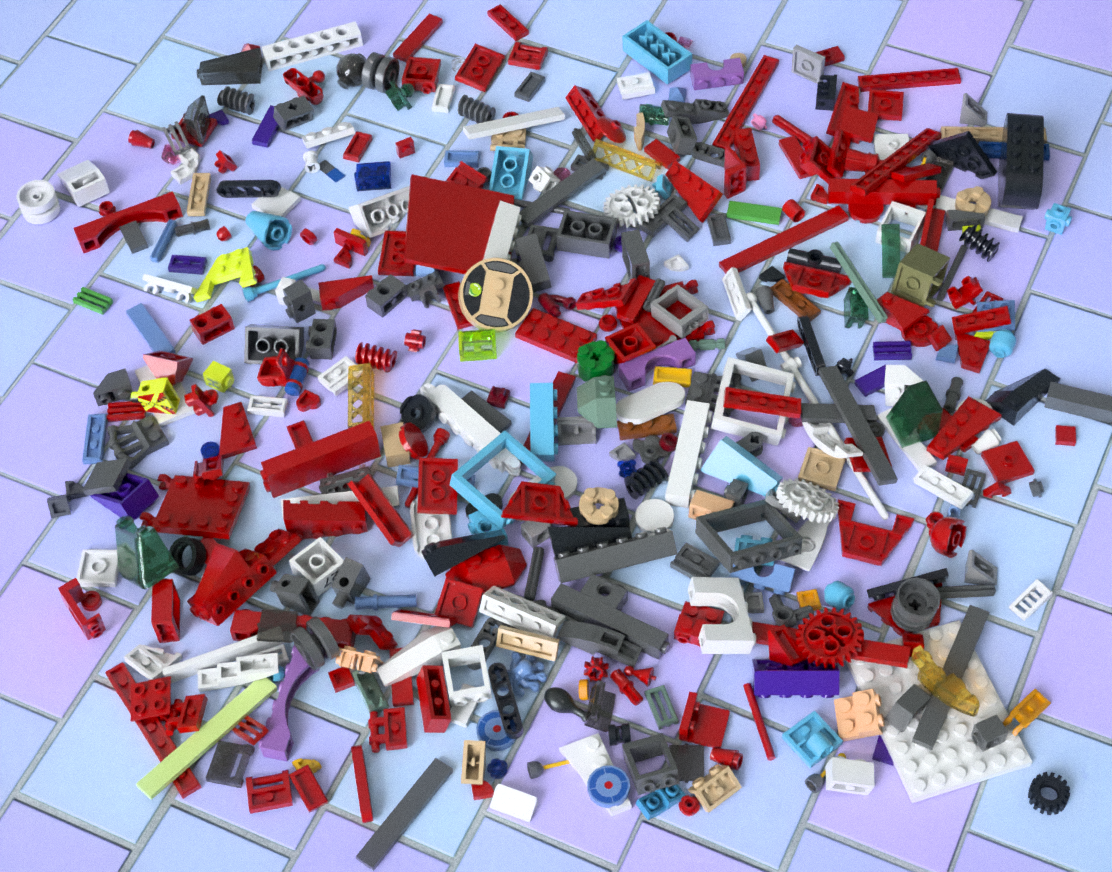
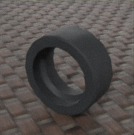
M178 538L173 542L168 553L170 568L179 575H196L202 570L206 561L205 547L200 540L195 538ZM190 545L192 559L185 568L182 556L186 547Z

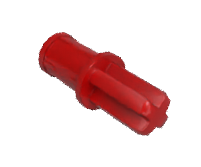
M621 669L614 670L610 674V678L618 686L620 693L625 694L632 704L637 706L643 701V697L634 688L633 681L627 679Z

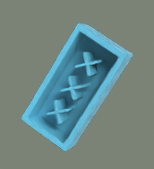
M648 20L622 36L623 51L667 85L690 70L692 53Z

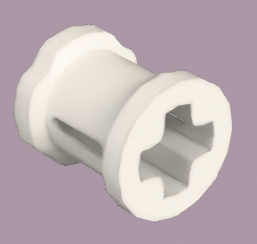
M313 150L305 152L303 154V159L306 163L304 166L305 171L311 174L318 172L320 164L317 162V152Z

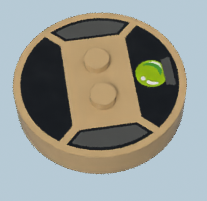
M488 258L479 261L467 271L460 283L458 300L463 315L473 326L486 332L500 333L516 327L526 317L532 305L533 290L527 274L517 264L503 258Z

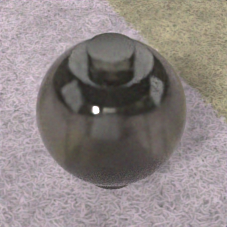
M350 53L344 55L338 61L336 73L339 79L337 83L342 88L349 89L350 86L357 87L362 85V71L366 57L360 53Z

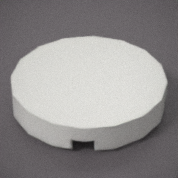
M649 499L637 507L635 521L642 532L650 534L655 532L654 529L660 527L670 529L674 522V512L667 502L660 499Z

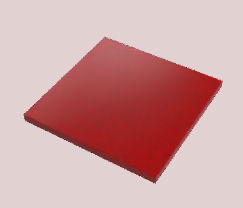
M412 174L410 177L403 262L466 274L473 265L484 258L500 201L514 205V195Z

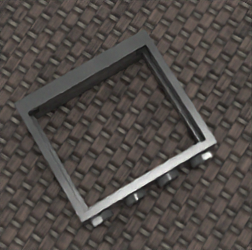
M764 500L696 517V535L729 573L801 554L803 537L775 507ZM766 520L782 539L733 552L717 533Z

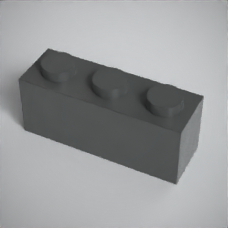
M534 233L516 238L517 246H514L516 256L521 257V261L518 262L519 267L527 274L533 293L551 288L550 278L537 234Z

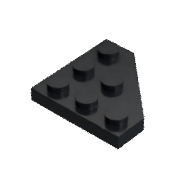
M970 131L933 141L928 146L935 153L937 160L941 162L946 160L959 170L964 172L968 170L975 173V177L979 179L995 176L998 172Z

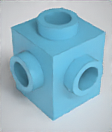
M1054 203L1052 208L1046 211L1044 217L1047 220L1045 230L1062 235L1065 227H1069L1072 216H1069L1071 208Z

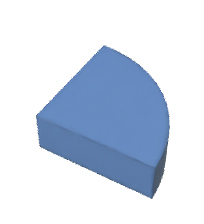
M948 345L940 349L936 360L955 363L958 345Z

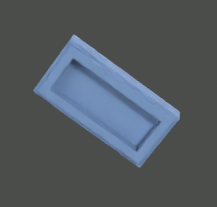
M445 150L444 167H458L460 165L459 162L462 161L472 168H479L480 151Z

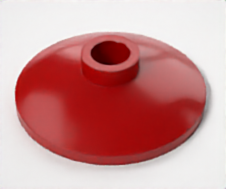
M606 116L598 119V127L608 139L615 143H623L626 140V134L620 122Z

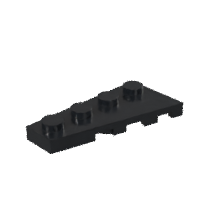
M547 526L554 557H557L558 553L563 551L577 552V548L589 546V548L597 547V543L604 541L613 543L620 537L627 536L628 539L632 538L630 527Z
M947 568L911 578L926 579L935 585L946 582L945 579L949 577ZM907 579L867 589L868 598H873L874 601L886 598V594L893 593L895 596L901 583Z

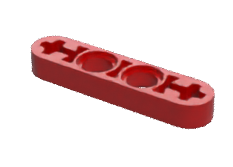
M362 744L351 746L362 822H373Z

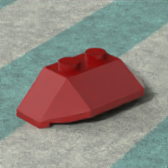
M500 544L485 549L455 565L445 576L446 578L484 588L485 592H487L492 586L504 589L515 585L523 571L527 568V563L521 549Z

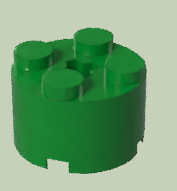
M605 341L590 342L578 348L577 367L579 377L586 382L594 377L613 375L615 372L614 351Z

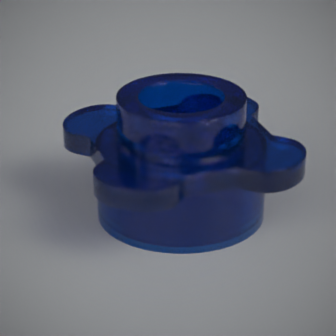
M633 459L625 462L619 461L617 463L620 469L619 476L625 478L630 476L631 473L637 472L635 469L636 461Z

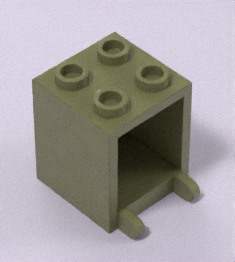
M917 243L899 262L891 293L923 307L925 305L934 307L936 301L932 300V298L942 287L950 257Z

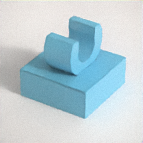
M664 174L657 176V182L652 184L655 193H658V196L661 195L664 200L668 199L671 196L672 184Z

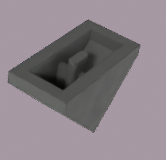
M751 347L736 353V357L739 360L767 367L762 349ZM749 377L750 380H751V382L760 380V379H756V378Z

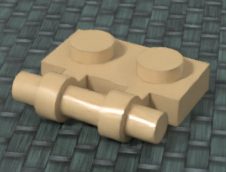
M526 128L492 135L490 151H495L496 146L525 149Z

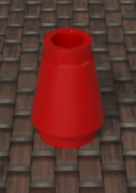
M137 129L130 132L128 142L132 146L152 149L155 139Z
M713 747L710 753V760L720 765L729 766L732 771L734 769L739 770L743 762V754L739 753V750Z

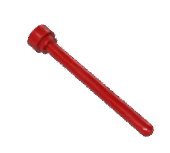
M442 428L436 429L433 435L434 444L427 458H435L441 445L447 443L450 437L448 431ZM412 487L405 501V507L410 508L412 501L415 500L418 494L417 487Z

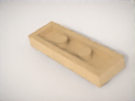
M193 173L187 206L188 216H205L211 183L210 173Z
M500 625L496 647L556 661L560 639Z

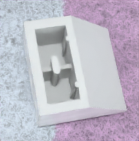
M886 365L885 405L912 408L924 406V381L906 365Z

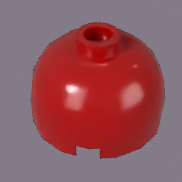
M948 516L941 518L929 529V536L933 549L943 556L955 557L957 553L954 550L957 546L962 548L966 537L967 527L963 525L965 521Z

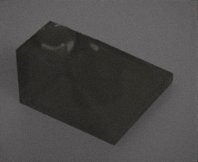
M201 95L191 103L186 113L183 114V123L186 124L187 131L199 144H203L211 121L205 95Z

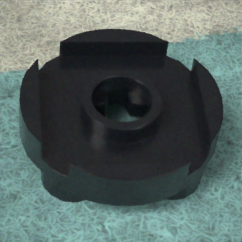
M421 394L407 397L400 407L403 425L410 422L416 425L422 433L431 427L438 413L433 401ZM420 410V416L416 418L417 414L415 411Z

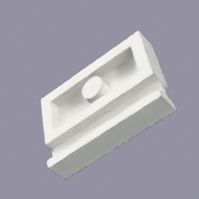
M649 72L617 78V85L622 95V100L655 94V87Z
M345 356L319 375L318 381L330 392H333L336 397L363 377L364 372Z

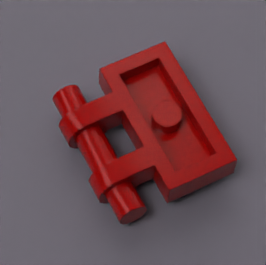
M205 694L186 696L183 703L181 699H175L174 704L171 705L170 717L165 723V734L172 736L176 729L179 733L199 731L208 701Z
M404 707L383 709L384 717H378V712L376 711L370 712V719L368 720V728H370L371 732L369 745H371L373 753L380 752V745L383 743L386 745V751L408 748ZM384 726L385 734H379L380 727Z

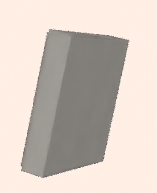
M796 44L793 47L791 72L816 84L823 82V80H820V76L824 75L825 57Z

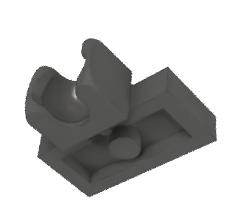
M435 271L407 284L406 287L412 302L421 298L424 307L429 308L428 303L431 299H435L438 303L441 302L437 290L445 287L438 271Z

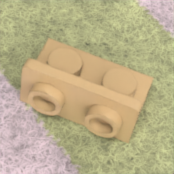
M717 764L709 769V774L705 777H699L692 782L693 786L688 791L695 794L705 812L709 813L740 790L742 786L729 766Z

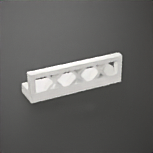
M492 586L483 594L479 610L480 613L517 629L551 638L556 637L557 629L565 621L566 617L496 586Z

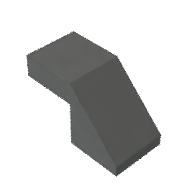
M913 684L896 701L884 720L900 732H904L914 716L921 714L932 696L916 684Z

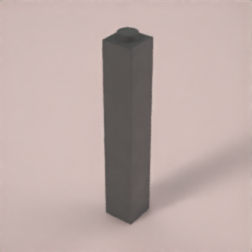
M1050 382L1044 408L1112 424V396Z
M561 583L551 597V607L558 609L562 614L578 622L601 626L625 635L624 640L642 647L641 652L658 660L662 654H666L669 650L668 633Z

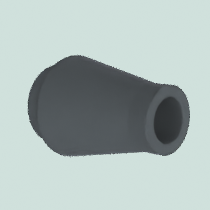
M769 286L759 287L755 294L764 314H771L775 311L773 290Z

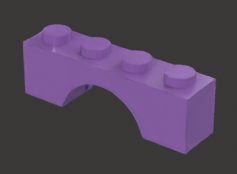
M686 338L676 340L671 344L658 347L651 352L619 364V377L628 392L645 386V378L655 366L686 369L694 366L696 363V353Z

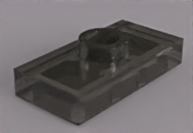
M937 157L934 165L941 166V173L928 176L925 180H937V188L941 190L954 162Z

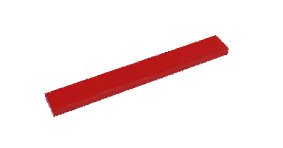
M763 55L713 141L712 146L725 149L728 145L730 148L732 147L734 129H742L779 65V59Z
M930 128L924 129L851 184L850 191L865 197L889 179L893 171L902 169L927 150L931 142L940 140L942 133Z
M838 205L720 261L719 267L725 274L731 267L737 268L738 273L848 221L849 216Z
M752 621V632L756 635V644L769 646L768 631L779 626ZM786 627L796 641V631H799V629ZM864 639L862 651H857L858 657L851 656V659L908 668L911 647Z
M122 662L106 671L105 674L131 714V684L136 682ZM158 717L135 721L160 762L177 748L171 737L165 734L166 729ZM190 767L173 781L174 786L183 799L202 788Z

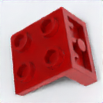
M728 145L725 147L724 195L727 199L744 192L747 183V165L744 161H741L736 151L732 150Z
M689 691L679 728V740L711 748H721L730 711L703 705L697 701L698 693Z

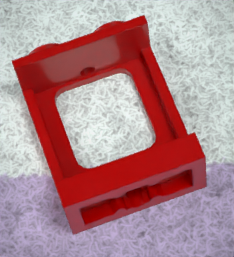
M74 578L58 587L65 606L87 640L101 636L103 631L106 630L101 615L98 613L87 620L77 605L86 599L78 580Z

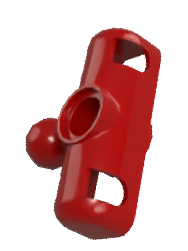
M290 68L283 73L284 82L297 92L298 97L304 95L313 105H318L322 102L324 98L323 90L314 82L322 83L325 80L323 71L316 70L309 78L296 68Z

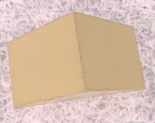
M464 740L461 784L483 785L486 770V741Z

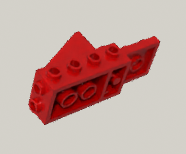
M276 529L269 534V537L264 542L256 545L254 551L245 548L238 552L236 549L217 544L196 593L187 600L191 606L189 610L195 617L219 626L277 573L273 566L302 540L297 534Z

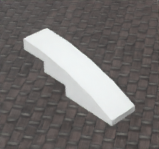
M278 653L236 657V662L219 663L217 668L198 670L199 692L233 687L279 673Z

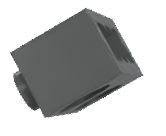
M313 319L312 326H309L308 329L310 338L306 341V351H309L310 359L332 360L337 335L335 319Z

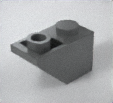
M126 368L107 373L93 392L98 407L131 397L133 389Z

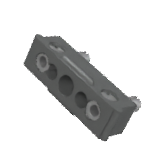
M360 464L359 469L338 475L330 473L329 476L328 473L327 478L320 479L319 489L321 494L352 491L347 485L351 480L359 482L367 474L372 476L369 466L366 467L365 464Z

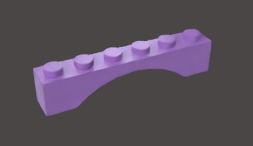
M295 645L292 648L291 662L287 663L285 668V679L279 685L278 698L273 701L272 715L266 721L265 727L269 731L259 741V748L262 751L263 757L288 762L294 744L288 726V713L291 702L300 686L311 675L319 671V669L313 670L305 662Z

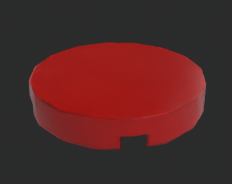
M848 204L850 217L864 224L878 221L884 211V206L880 204Z
M924 316L906 331H901L902 338L905 341H911L912 346L927 347L931 343L926 336L938 324L934 323L929 316Z
M410 422L402 425L399 431V439L406 452L410 451V456L414 459L424 458L428 454V445L423 433L416 425Z

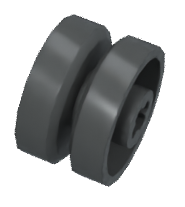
M377 52L371 53L366 59L362 71L363 86L389 94L394 89L398 80L400 70L398 59L390 56L385 57Z
M316 616L306 622V629L299 626L290 633L297 650L305 662L315 671L325 664L324 657L332 660L340 655L339 647L331 632Z

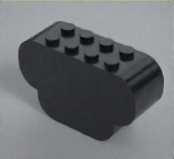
M1006 113L998 168L997 206L1035 210L1039 207L1043 187L1044 116Z

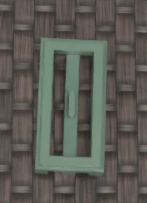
M664 685L644 691L659 730L663 729V726L669 727L673 723L674 725L679 724ZM660 691L672 717L668 719L658 692ZM650 694H653L655 697V700L663 717V721H661L659 717V714L657 712V709Z

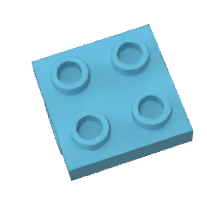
M815 711L782 734V739L809 768L816 765L843 743V740Z

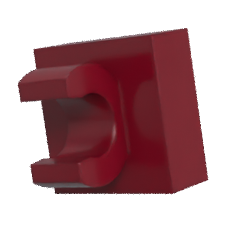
M492 386L487 403L493 407L505 409L510 397V390Z

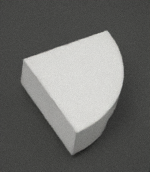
M679 254L664 261V267L671 271L683 272L689 270V265Z

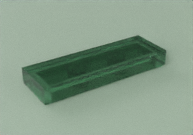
M900 223L881 224L882 277L895 278L899 262L901 261Z

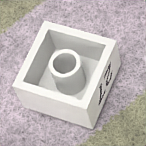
M319 537L291 558L289 563L295 576L310 580L319 597L332 587L344 560Z

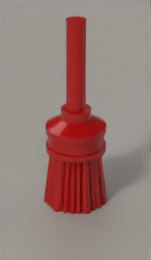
M848 148L844 171L865 172L866 174L883 160H880L877 153L871 154L869 152L867 154Z

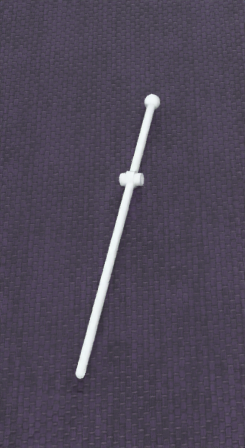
M751 292L747 293L749 304L768 336L776 334L758 306L757 296ZM787 351L779 353L784 360V363L780 364L782 371L794 374V378L810 403H819L798 368L802 367L799 357L792 358ZM826 423L829 426V434L843 445L844 442L833 424ZM846 458L848 465L853 471L850 458ZM853 471L881 518L887 520L889 515L863 472Z

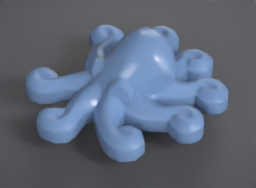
M513 652L511 655L513 660L507 673L515 696L519 698L525 695L524 689L519 688V686L531 688L533 692L539 691L540 684L534 680H539L542 683L546 682L547 675L545 672H535L543 671L545 665L541 661L535 662L536 657L527 655V658L521 661V654ZM496 670L497 678H501L499 670ZM501 687L499 690L503 692L506 691L508 688Z

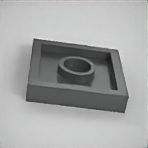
M128 458L97 462L82 491L86 496L116 492L131 462Z

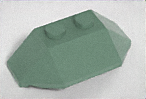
M614 376L594 377L576 387L578 413L594 423V426L597 428H617Z

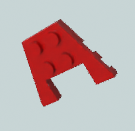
M838 499V522L842 557L882 566L913 526L914 518L897 514L891 531L851 521L856 504Z

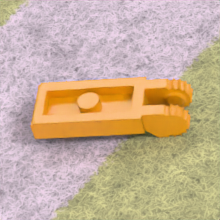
M1034 689L1009 713L1010 715L1002 723L1006 727L1015 718L1020 723L1012 732L1016 736L1024 727L1027 728L1048 708L1051 702L1038 690Z

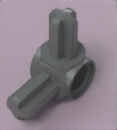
M773 594L769 598L773 609L772 616L775 620V625H785L786 627L793 628L797 625V621L809 618V613L814 615L813 608L809 605L793 610L788 606H784L779 595Z

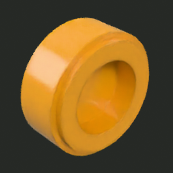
M588 679L579 680V698L581 700H589Z

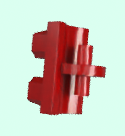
M966 276L961 281L962 287L957 289L955 286H952L947 290L948 297L956 310L969 302L974 306L976 304L974 298L984 291L976 277Z
M197 384L192 385V392L184 395L185 403L188 407L193 406L197 416L205 413L209 417L214 416L215 413L211 410V406L217 403L218 393L213 389L203 392Z

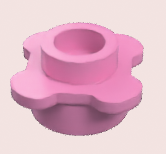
M754 113V118L751 120L752 125L760 131L763 128L767 129V120L762 115L758 116Z

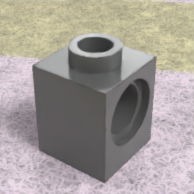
M996 714L974 724L971 737L974 744L979 746L982 752L1005 742L1008 731Z

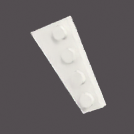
M599 733L559 748V752L563 757H566L571 767L578 772L586 785L590 774L595 769L602 766H613ZM627 798L623 804L605 809L611 816H615L632 809V805Z

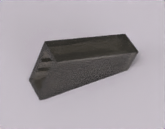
M261 48L201 61L196 72L197 79H200L202 86L260 84L263 67Z

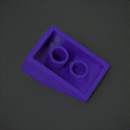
M126 473L116 492L90 495V497L120 518L133 521L139 518L146 508L152 506L159 495L149 479Z

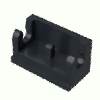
M821 75L820 80H827V82H818L815 110L833 111L837 75Z

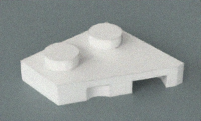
M139 644L124 656V660L148 680H154L163 676V668L179 663L182 660V654L178 652L175 655L164 653V649L150 648L149 646Z

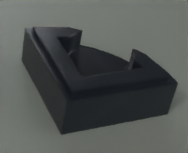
M771 266L759 275V279L763 282L777 283L781 279L785 280V275L774 266Z

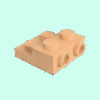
M874 689L853 692V696L834 699L838 735L843 742L883 734L882 727L885 726L883 714H880L879 711L882 701L880 694H876Z

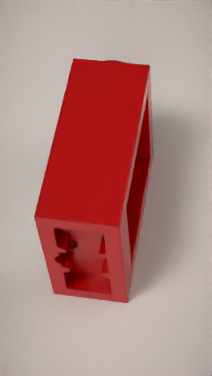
M162 578L152 581L151 624L159 643L180 641V597L173 579Z

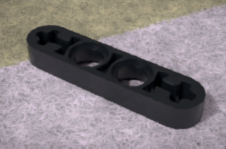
M223 180L219 182L216 191L218 195L224 198L277 197L281 190V185L275 180ZM237 187H241V188H243L245 191H241V190H239ZM253 187H257V188H259L261 191H257V190H255Z
M807 315L797 317L798 329L815 376H820L818 374L819 368L826 367L809 317Z
M494 663L489 667L488 675L504 731L507 737L517 739L522 736L524 728L505 665ZM496 670H499L502 681L498 682L495 674ZM501 687L509 689L508 693L504 696L497 694ZM507 705L514 707V711L510 714L503 713V708ZM509 720H514L517 731L512 732Z

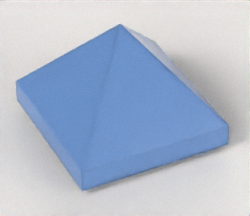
M670 88L669 101L685 102V88Z

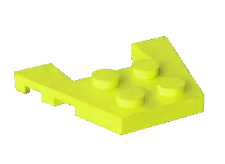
M246 247L218 256L193 297L196 302L210 299L215 285L240 277L239 284L242 288L257 284L251 250Z

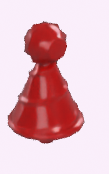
M632 666L624 668L625 676L630 677L634 675L647 687L650 686L652 680L656 681L657 677L653 676L654 667L634 670Z

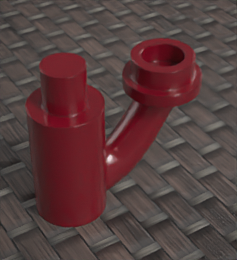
M542 293L538 297V302L550 315L555 317L561 315L560 306L556 302L562 303L563 307L568 310H573L576 307L574 297L566 298L560 295H549L548 293Z

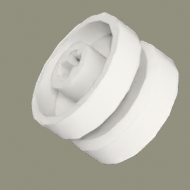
M45 180L27 182L17 192V202L24 219L29 223H48L55 219L60 212L61 207L54 187Z

